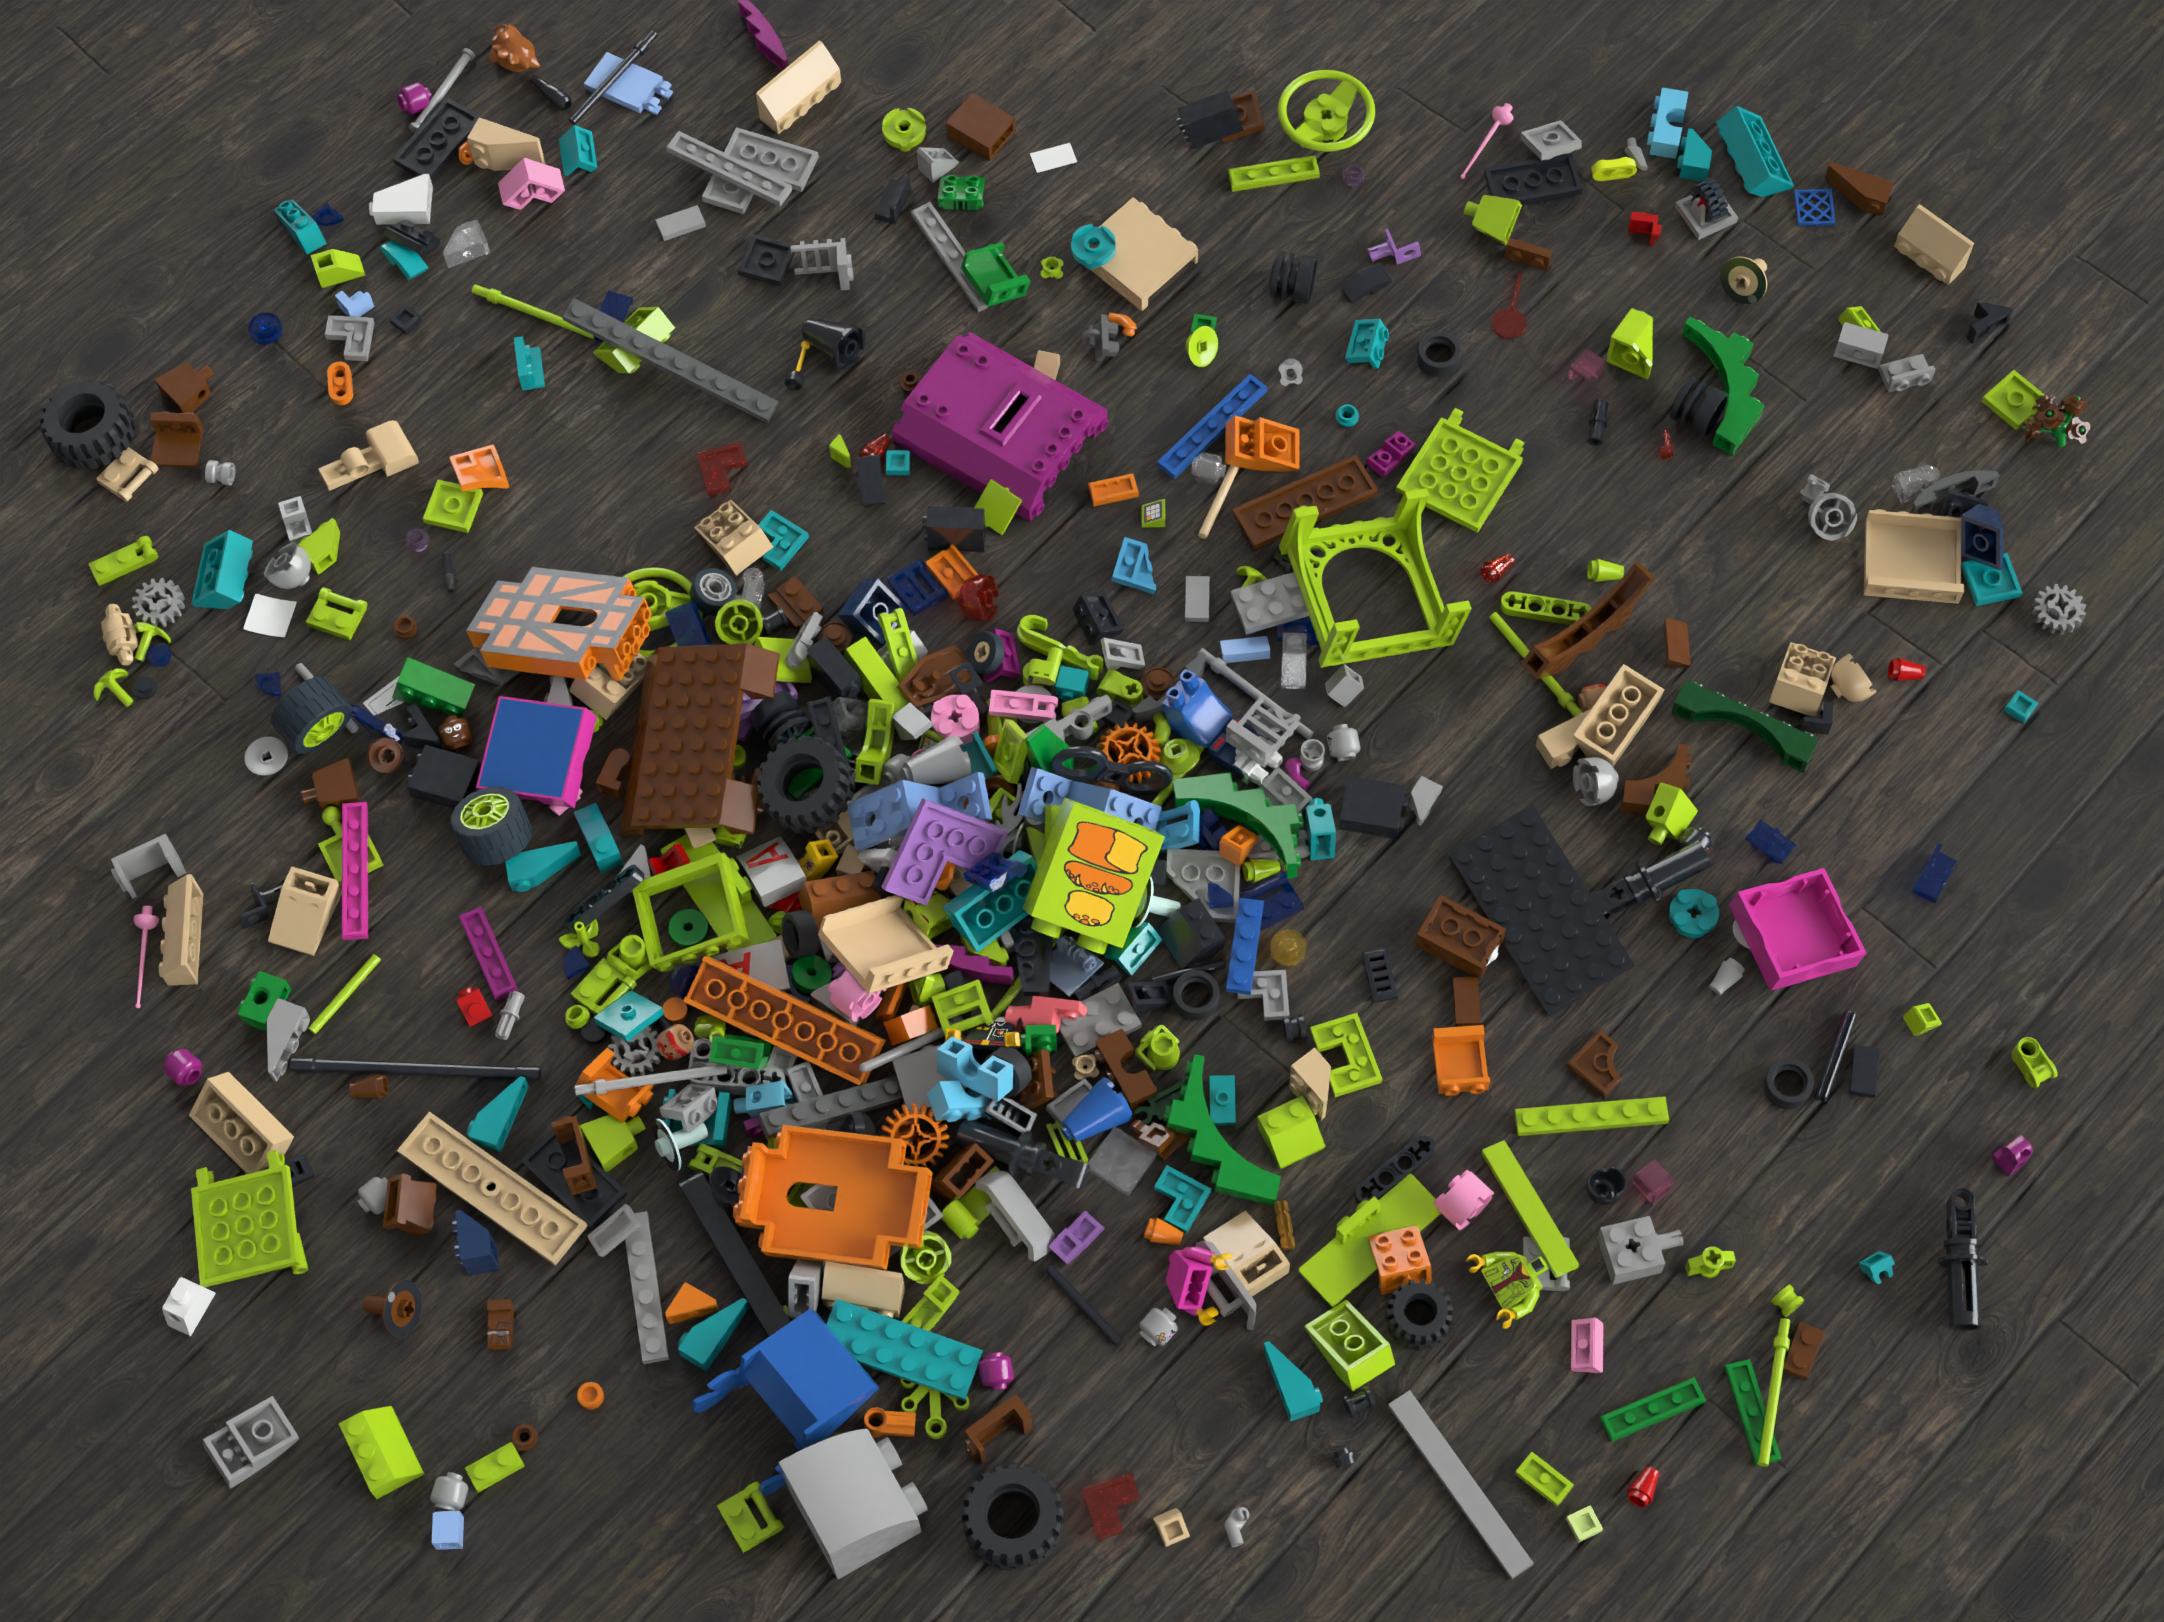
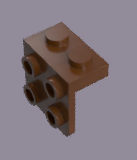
M151 412L150 422L156 432L151 461L159 467H196L203 434V426L198 415L192 412Z

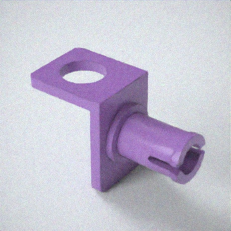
M1385 229L1387 238L1385 243L1367 248L1372 262L1391 255L1394 256L1398 265L1421 256L1418 242L1396 249L1388 229ZM1409 250H1414L1413 253L1409 255H1404L1405 252Z

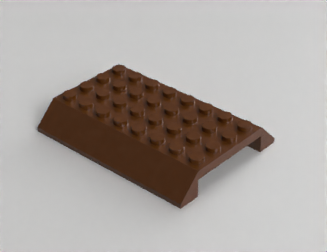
M749 644L659 647L647 658L619 835L621 837L643 836L644 829L724 827L732 835L754 834L759 803L756 790L758 786L731 780L743 694L745 693L751 700L774 699L780 658L778 652Z

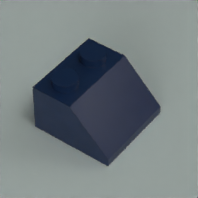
M1978 504L1961 515V556L2001 570L2003 569V525L1999 511Z
M862 579L837 616L852 631L879 645H884L886 641L882 627L878 622V614L884 612L887 614L893 613V610L902 608L905 614L908 609L879 579ZM896 622L891 623L892 630L896 628Z

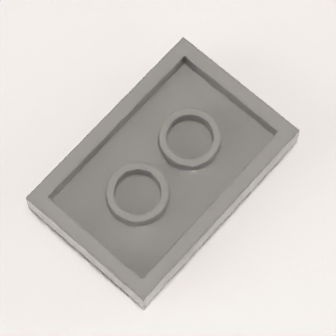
M1294 572L1231 591L1233 603L1246 634L1309 616Z
M1119 983L1081 1001L1087 1007L1086 1017H1077L1076 1020L1062 1017L1059 1032L1072 1055L1076 1058L1095 1051V1041L1121 1028L1127 1035L1141 1028L1142 1024Z

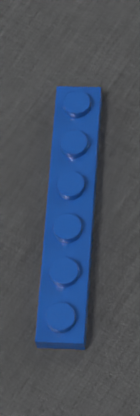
M1249 374L1157 461V466L1170 477L1176 479L1226 431V423L1235 415L1241 417L1267 392V386Z

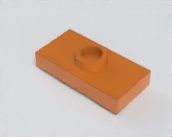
M1133 473L1088 483L1094 507L1139 497Z

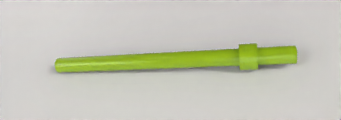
M476 284L472 288V293L487 298L489 302L494 304L501 303L589 338H595V336L564 321L563 317L502 295L501 291L493 288L489 290Z
M1494 612L1489 619L1519 654L1525 658L1530 650L1499 614ZM1552 676L1541 678L1556 695L1558 703L1564 709L1567 708L1574 717L1583 713L1574 703L1575 699L1571 694L1565 692Z
M1786 1318L1780 1319L1778 1336L1774 1338L1773 1344L1775 1355L1758 1465L1762 1467L1769 1466L1785 1354L1789 1351L1790 1339L1788 1338L1790 1320Z

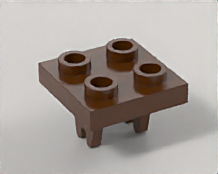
M1041 1049L1025 1058L1031 1068L1032 1079L1027 1087L1013 1097V1101L1029 1110L1058 1098V1093L1053 1091L1052 1076L1056 1075V1070L1050 1066V1056L1047 1050Z

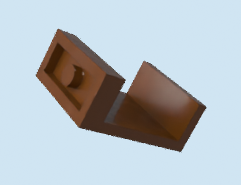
M560 1117L556 1122L551 1123L560 1145L577 1140L583 1163L563 1169L565 1180L572 1195L597 1189L584 1135L577 1117Z

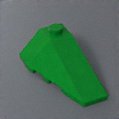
M1041 724L1025 738L1031 767L1057 775L1052 771L1050 762L1056 753L1069 748V746L1045 724ZM1074 757L1067 759L1062 765L1069 769H1074Z

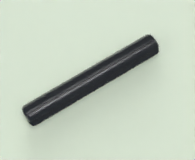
M1846 1010L1842 1015L1814 1097L1818 1100L1827 1101L1857 1018L1854 1012Z

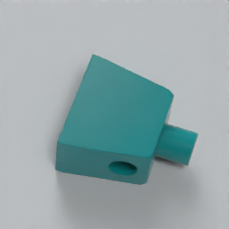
M1320 798L1312 799L1309 801V806L1306 807V833L1310 850V861L1335 858L1336 830L1331 805L1323 804V800Z

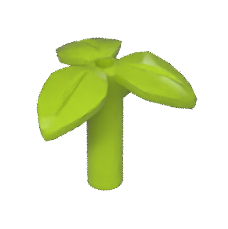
M1241 566L1236 571L1237 575L1248 576L1242 587L1268 580L1258 570L1249 566Z
M143 622L134 624L136 633L143 632L134 659L144 661L154 635L163 637L170 644L169 636L162 629Z
M114 669L105 673L95 685L94 698L98 701L103 689L108 687L126 707L130 706L134 702L133 699L115 681V679L128 676L127 671L124 669Z
M596 919L586 927L582 922H576L574 928L577 935L569 933L559 938L560 943L571 950H575L583 945L582 953L587 957H595L599 954L600 948L598 943L589 941V939L596 937L599 928Z

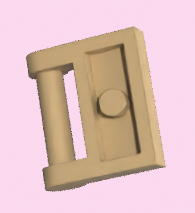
M129 447L126 451L123 450L122 455L115 459L96 478L100 485L125 502L132 498L131 494L151 474L154 475L159 470L155 463L145 459ZM141 468H144L125 488H123Z

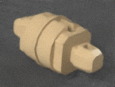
M109 604L105 610L106 618L101 622L103 640L106 642L110 655L117 656L122 665H130L134 659L133 651L138 646L136 630L133 627L129 614L122 613L117 604Z

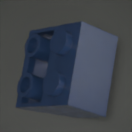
M461 1210L455 1211L456 1220H452L454 1236L457 1235L458 1244L454 1245L456 1259L460 1261L461 1268H465L468 1275L499 1271L497 1246L489 1230Z

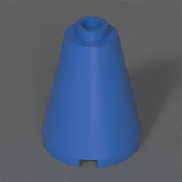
M1103 1077L1062 1121L1063 1127L1061 1132L1068 1141L1079 1142L1129 1122L1132 1119V1111L1121 1093L1117 1094L1112 1090L1115 1085L1108 1078Z

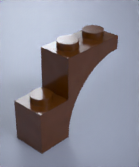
M1678 744L1673 761L1661 773L1643 780H1625L1620 812L1646 816L1660 783L1681 788L1682 791L1688 790L1689 776H1686L1685 773L1686 768L1690 769L1692 754H1688V745Z

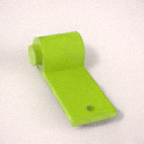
M995 1166L989 1173L1000 1170ZM975 1185L961 1200L956 1199L942 1211L943 1217L941 1219L960 1239L965 1237L970 1239L978 1231L979 1228L977 1226L991 1214L987 1212L985 1207L993 1200L986 1191L976 1189Z

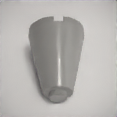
M956 735L949 736L904 762L903 768L900 770L902 779L924 785L949 784L952 780L957 781L971 775L969 756L967 751L962 752L959 745L963 743Z

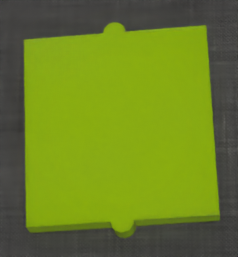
M991 479L975 508L984 509L986 527L989 526L1003 535L1022 500L1009 492V488H1004Z

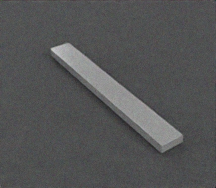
M1407 1391L1389 1403L1388 1408L1512 1580L1534 1564L1411 1391Z

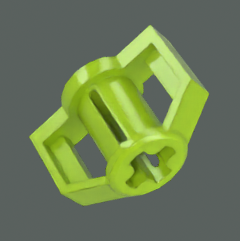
M1708 1247L1703 1251L1702 1255L1688 1259L1685 1269L1687 1276L1701 1274L1705 1278H1713L1719 1274L1720 1270L1733 1268L1736 1259L1733 1251H1721L1717 1247Z

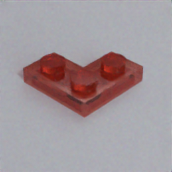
M741 442L696 453L708 496L730 491L726 471L747 466Z
M1132 1473L1082 1489L1098 1541L1124 1533L1116 1508L1140 1500Z

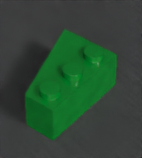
M407 657L392 699L410 704L415 703L418 706L444 712L450 716L457 715L462 717L475 684Z

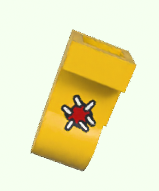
M829 839L809 842L806 846L807 853L799 860L798 864L804 872L807 882L819 880L827 873L838 858V855ZM825 849L828 851V856H824Z

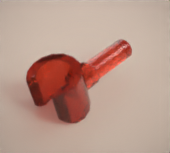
M1664 429V445L1659 446V453L1662 459L1673 457L1674 444L1670 442L1668 429Z

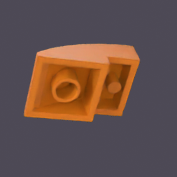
M1235 415L1226 423L1225 463L1260 471H1298L1299 429L1261 417L1256 421H1252Z

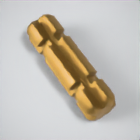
M1286 1200L1277 1201L1274 1203L1279 1237H1281L1282 1250H1292L1295 1248L1294 1236H1292L1293 1229L1290 1214L1288 1213V1202Z

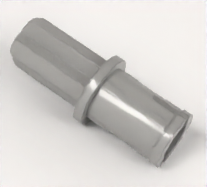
M510 991L506 1005L500 1011L502 1017L496 1029L495 1036L497 1038L507 1040L514 1022L519 1020V1010L525 999L522 993Z

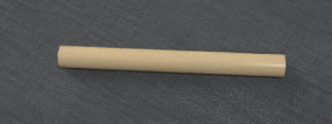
M1230 465L1199 531L1198 536L1200 538H1207L1239 467Z

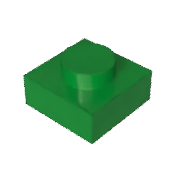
M1194 314L1190 335L1202 326H1208L1215 331L1217 317Z

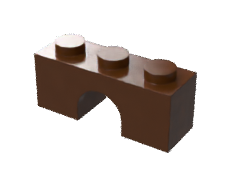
M1121 1028L1095 1041L1096 1051H1094V1056L1099 1065L1104 1064L1107 1069L1105 1075L1116 1085L1119 1091L1117 1094L1121 1093L1132 1112L1139 1107L1147 1105V1099L1157 1095V1089L1146 1070L1137 1074H1129L1122 1069V1065L1126 1061L1134 1058V1048L1123 1029Z

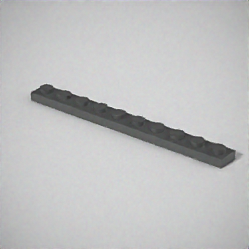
M573 298L563 315L564 321L767 424L778 406L779 401Z

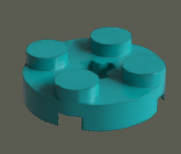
M1088 224L1077 229L1072 236L1071 253L1074 259L1087 269H1095L1108 263L1116 254L1115 236L1105 226L1100 225L1101 228L1093 227V224ZM1089 243L1099 244L1095 249L1089 248Z
M1683 889L1678 892V895L1671 902L1668 913L1669 920L1681 935L1690 938L1702 937L1704 934L1712 931L1717 924L1719 918L1717 900L1713 895L1702 890ZM1696 909L1698 912H1700V915H1697L1696 918H1692L1691 913H1688L1687 911Z

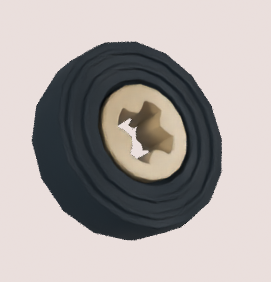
M987 631L977 634L969 645L968 661L977 673L985 675L994 673L999 668L1004 657L1003 640L997 634Z

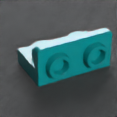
M1381 319L1355 320L1345 356L1348 363L1370 362L1374 369L1379 368L1380 362L1384 357L1385 343L1389 338L1388 329L1384 326Z
M523 336L515 337L514 344L518 377L522 390L544 388L545 381L540 347L530 348V345H525Z

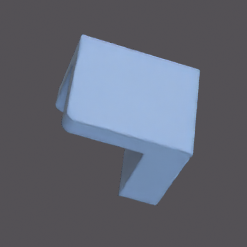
M343 291L335 295L339 308L349 317H360L374 307L368 292L363 294L361 291H358L350 298Z
M434 1512L432 1545L436 1550L463 1549L464 1517L461 1512Z

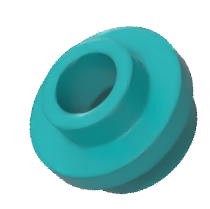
M1346 404L1337 410L1336 421L1341 426L1351 427L1358 422L1359 413L1354 406Z

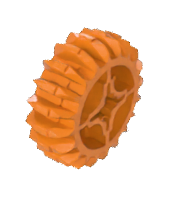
M1125 722L1124 728H1120L1116 724L1115 731L1108 728L1106 731L1107 736L1102 735L1100 737L1101 743L1097 744V749L1107 755L1108 761H1113L1109 756L1110 751H1112L1118 757L1117 763L1126 765L1137 761H1156L1160 763L1161 749L1158 747L1159 741L1153 739V732L1147 733L1145 726L1139 730L1137 723L1133 727H1129L1128 723ZM1140 744L1146 749L1147 757L1143 756L1142 752L1139 751ZM1150 772L1134 773L1127 777V780L1130 782L1137 780L1141 784L1142 777L1149 780Z
M912 1103L911 1111H908L907 1106L904 1104L902 1105L904 1112L902 1114H899L898 1110L894 1109L893 1113L896 1118L886 1117V1121L891 1126L882 1125L881 1129L888 1134L881 1135L880 1137L903 1139L910 1146L911 1156L905 1155L904 1163L907 1165L912 1164V1166L918 1167V1164H921L922 1167L927 1168L925 1163L927 1161L935 1165L936 1161L933 1156L943 1157V1154L938 1149H947L948 1147L946 1143L941 1142V1140L949 1139L947 1133H941L948 1128L947 1125H938L942 1120L933 1118L932 1108L926 1113V1104L921 1105L920 1111H917L916 1103ZM918 1118L925 1119L931 1123L935 1133L920 1130ZM910 1119L908 1129L895 1134L898 1126L905 1120ZM914 1126L918 1136L922 1135L921 1138L916 1139L915 1149L911 1139H907L913 1136ZM934 1141L931 1148L919 1156L920 1147L924 1143Z

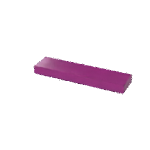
M480 906L459 915V919L495 1001L508 996L510 991L518 992V988L482 907Z

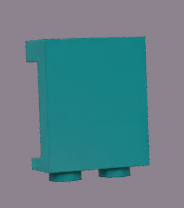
M669 1089V1095L664 1097L663 1105L677 1095L675 1089ZM719 1092L717 1111L703 1122L707 1128L708 1137L688 1146L698 1147L702 1143L712 1148L726 1149L732 1105L730 1093ZM670 1118L662 1120L671 1133L683 1129L681 1120L676 1121Z

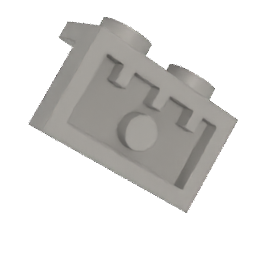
M1920 354L1882 364L1879 366L1878 371L1887 391L1892 392L1896 390L1903 391L1911 386H1922L1929 383L1933 378L1935 368L1934 366H1928L1924 355Z
M690 1083L660 1108L662 1117L676 1121L681 1120L684 1132L691 1133L717 1111L718 1100L715 1089L711 1086Z

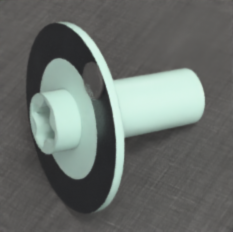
M1151 876L1132 922V927H1139L1149 912L1171 917L1181 908L1179 902L1153 896L1154 887Z
M661 1119L653 1121L656 1149L673 1171L681 1169L679 1149L708 1137V1131L704 1123H701L691 1133H685L684 1129L671 1133Z

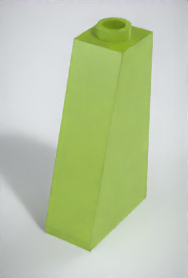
M866 637L845 650L843 657L860 675L862 689L870 699L893 701L894 715L909 704L897 688L900 683Z

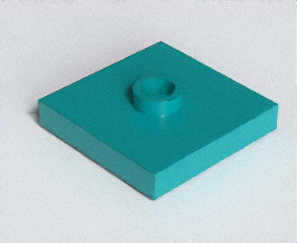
M2003 553V569L2001 570L1973 560L1962 562L1961 569L1975 606L2021 597L2022 590L2008 553Z
M630 990L596 1015L594 1020L598 1026L628 1042L663 1016L664 1012L663 1008Z

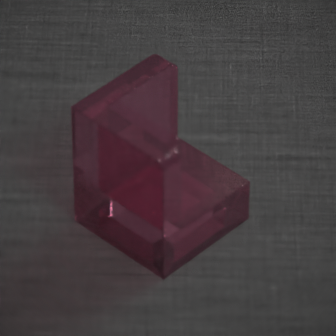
M1586 349L1570 366L1568 378L1573 380L1578 374L1587 381L1592 377L1598 379L1603 373L1605 360L1589 349Z
M1652 1160L1635 1174L1633 1183L1652 1204H1655L1673 1189L1675 1181L1656 1160Z

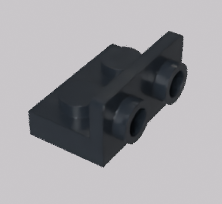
M1105 591L1081 594L1073 606L1074 615L1078 619L1090 645H1096L1101 637L1120 635L1124 630Z

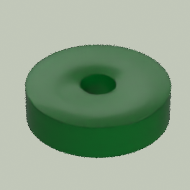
M684 909L677 912L671 918L669 933L672 941L677 946L686 949L703 943L708 937L709 926L701 912L694 909ZM686 927H693L691 931H685Z
M812 955L796 960L792 968L791 979L798 990L811 994L818 988L830 983L832 971L825 959ZM808 973H814L815 976H810Z

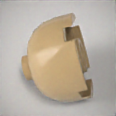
M1847 654L1832 669L1831 677L1834 684L1831 688L1838 698L1843 695L1848 701L1861 702L1877 693V691L1873 688L1869 689L1873 684L1858 663L1855 664L1853 661H1849L1853 658L1852 655Z

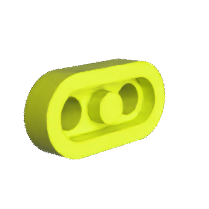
M1622 157L1614 160H1599L1592 166L1591 171L1594 180L1607 181L1629 178L1637 172V168L1633 159Z

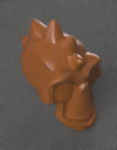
M499 24L495 27L493 39L491 40L492 49L489 54V60L492 63H499L504 68L515 72H524L529 68L540 67L535 56L533 44L523 37L516 27L511 24Z

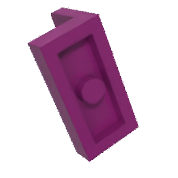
M995 628L991 633L997 634L1003 640L1004 657L1001 665L994 673L983 674L984 681L988 683L1000 675L1014 679L1021 675L1013 633Z

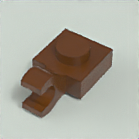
M1135 1120L1130 1125V1128L1135 1130L1131 1137L1139 1141L1140 1145L1159 1154L1175 1139L1174 1131L1155 1122L1150 1127L1140 1120Z

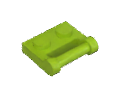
M323 587L306 621L307 626L350 641L367 609V602L363 600L356 601L332 593L331 589ZM330 601L353 609L354 612L351 615L326 605Z
M603 958L571 992V996L596 1016L624 996L628 990H633L637 983ZM619 981L621 983L620 986L601 1006H598L599 1001Z
M979 979L932 996L945 1036L946 1028L960 1029L962 1032L983 1023L988 1025L994 1022ZM977 1008L981 1009L982 1014L952 1025L949 1024L948 1019Z
M759 1482L750 1484L743 1491L717 1505L743 1553L784 1528L781 1520L776 1519L766 1499L758 1489L760 1486ZM751 1497L768 1525L762 1530L745 1502Z

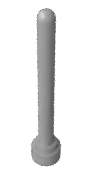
M961 1015L948 1019L950 1025L964 1020ZM942 1027L861 1063L859 1070L862 1073H866L944 1037Z

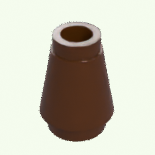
M376 1074L355 1083H350V1094L352 1098H383L384 1095L389 1093L387 1077Z

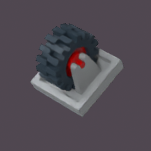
M1712 178L1693 185L1691 195L1677 201L1675 204V208L1698 240L1735 224L1738 220V216L1726 201V196L1723 195V189H1720L1719 183H1716V180Z

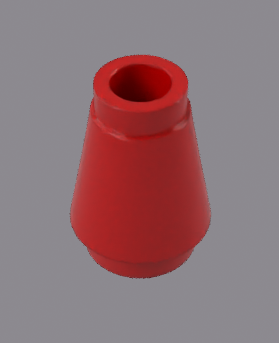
M1901 658L1891 659L1889 662L1888 677L1894 681L1923 680L1925 677L1926 668L1924 665Z
M1645 1467L1629 1487L1627 1499L1633 1505L1645 1508L1648 1504L1652 1503L1659 1472L1652 1467Z

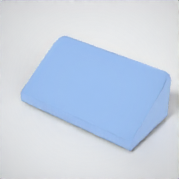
M1267 636L1220 641L1222 660L1226 663L1270 659V646Z

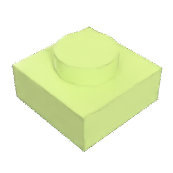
M1591 1505L1566 1517L1578 1543L1603 1530Z

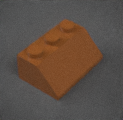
M873 870L804 882L798 895L802 910H807L812 914L817 924L818 932L823 917L881 900V896L871 888L875 880Z

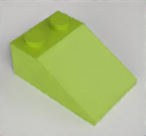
M1347 1299L1304 1326L1338 1377L1352 1391L1395 1365L1390 1344Z

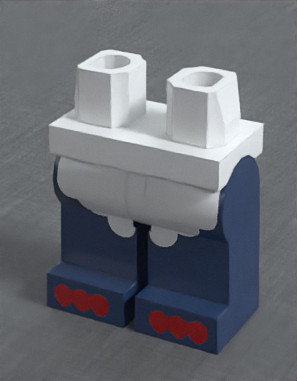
M1237 715L1234 721L1238 723L1242 718ZM1246 724L1243 725L1244 728L1258 736L1260 739H1262L1272 747L1275 745V743H1273L1270 740H1267L1263 735L1256 733ZM1226 729L1209 747V759L1242 779L1247 785L1252 781L1261 786L1263 781L1269 776V773L1262 769L1263 766L1226 742ZM1276 751V755L1271 757L1267 765L1275 770L1282 764V756Z

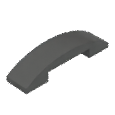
M1976 470L1961 472L1943 478L1929 486L1918 496L1913 503L1910 514H1924L1932 511L1936 500L1945 497L1948 490L1959 492L1970 488L1972 493L1976 495L1995 488L2000 475L1995 471Z
M1202 652L1187 664L1185 669L1201 678L1206 666V655ZM1166 694L1157 702L1151 696H1148L1132 710V721L1134 723H1142L1153 720V716L1156 713H1163L1165 715L1162 702L1167 697Z

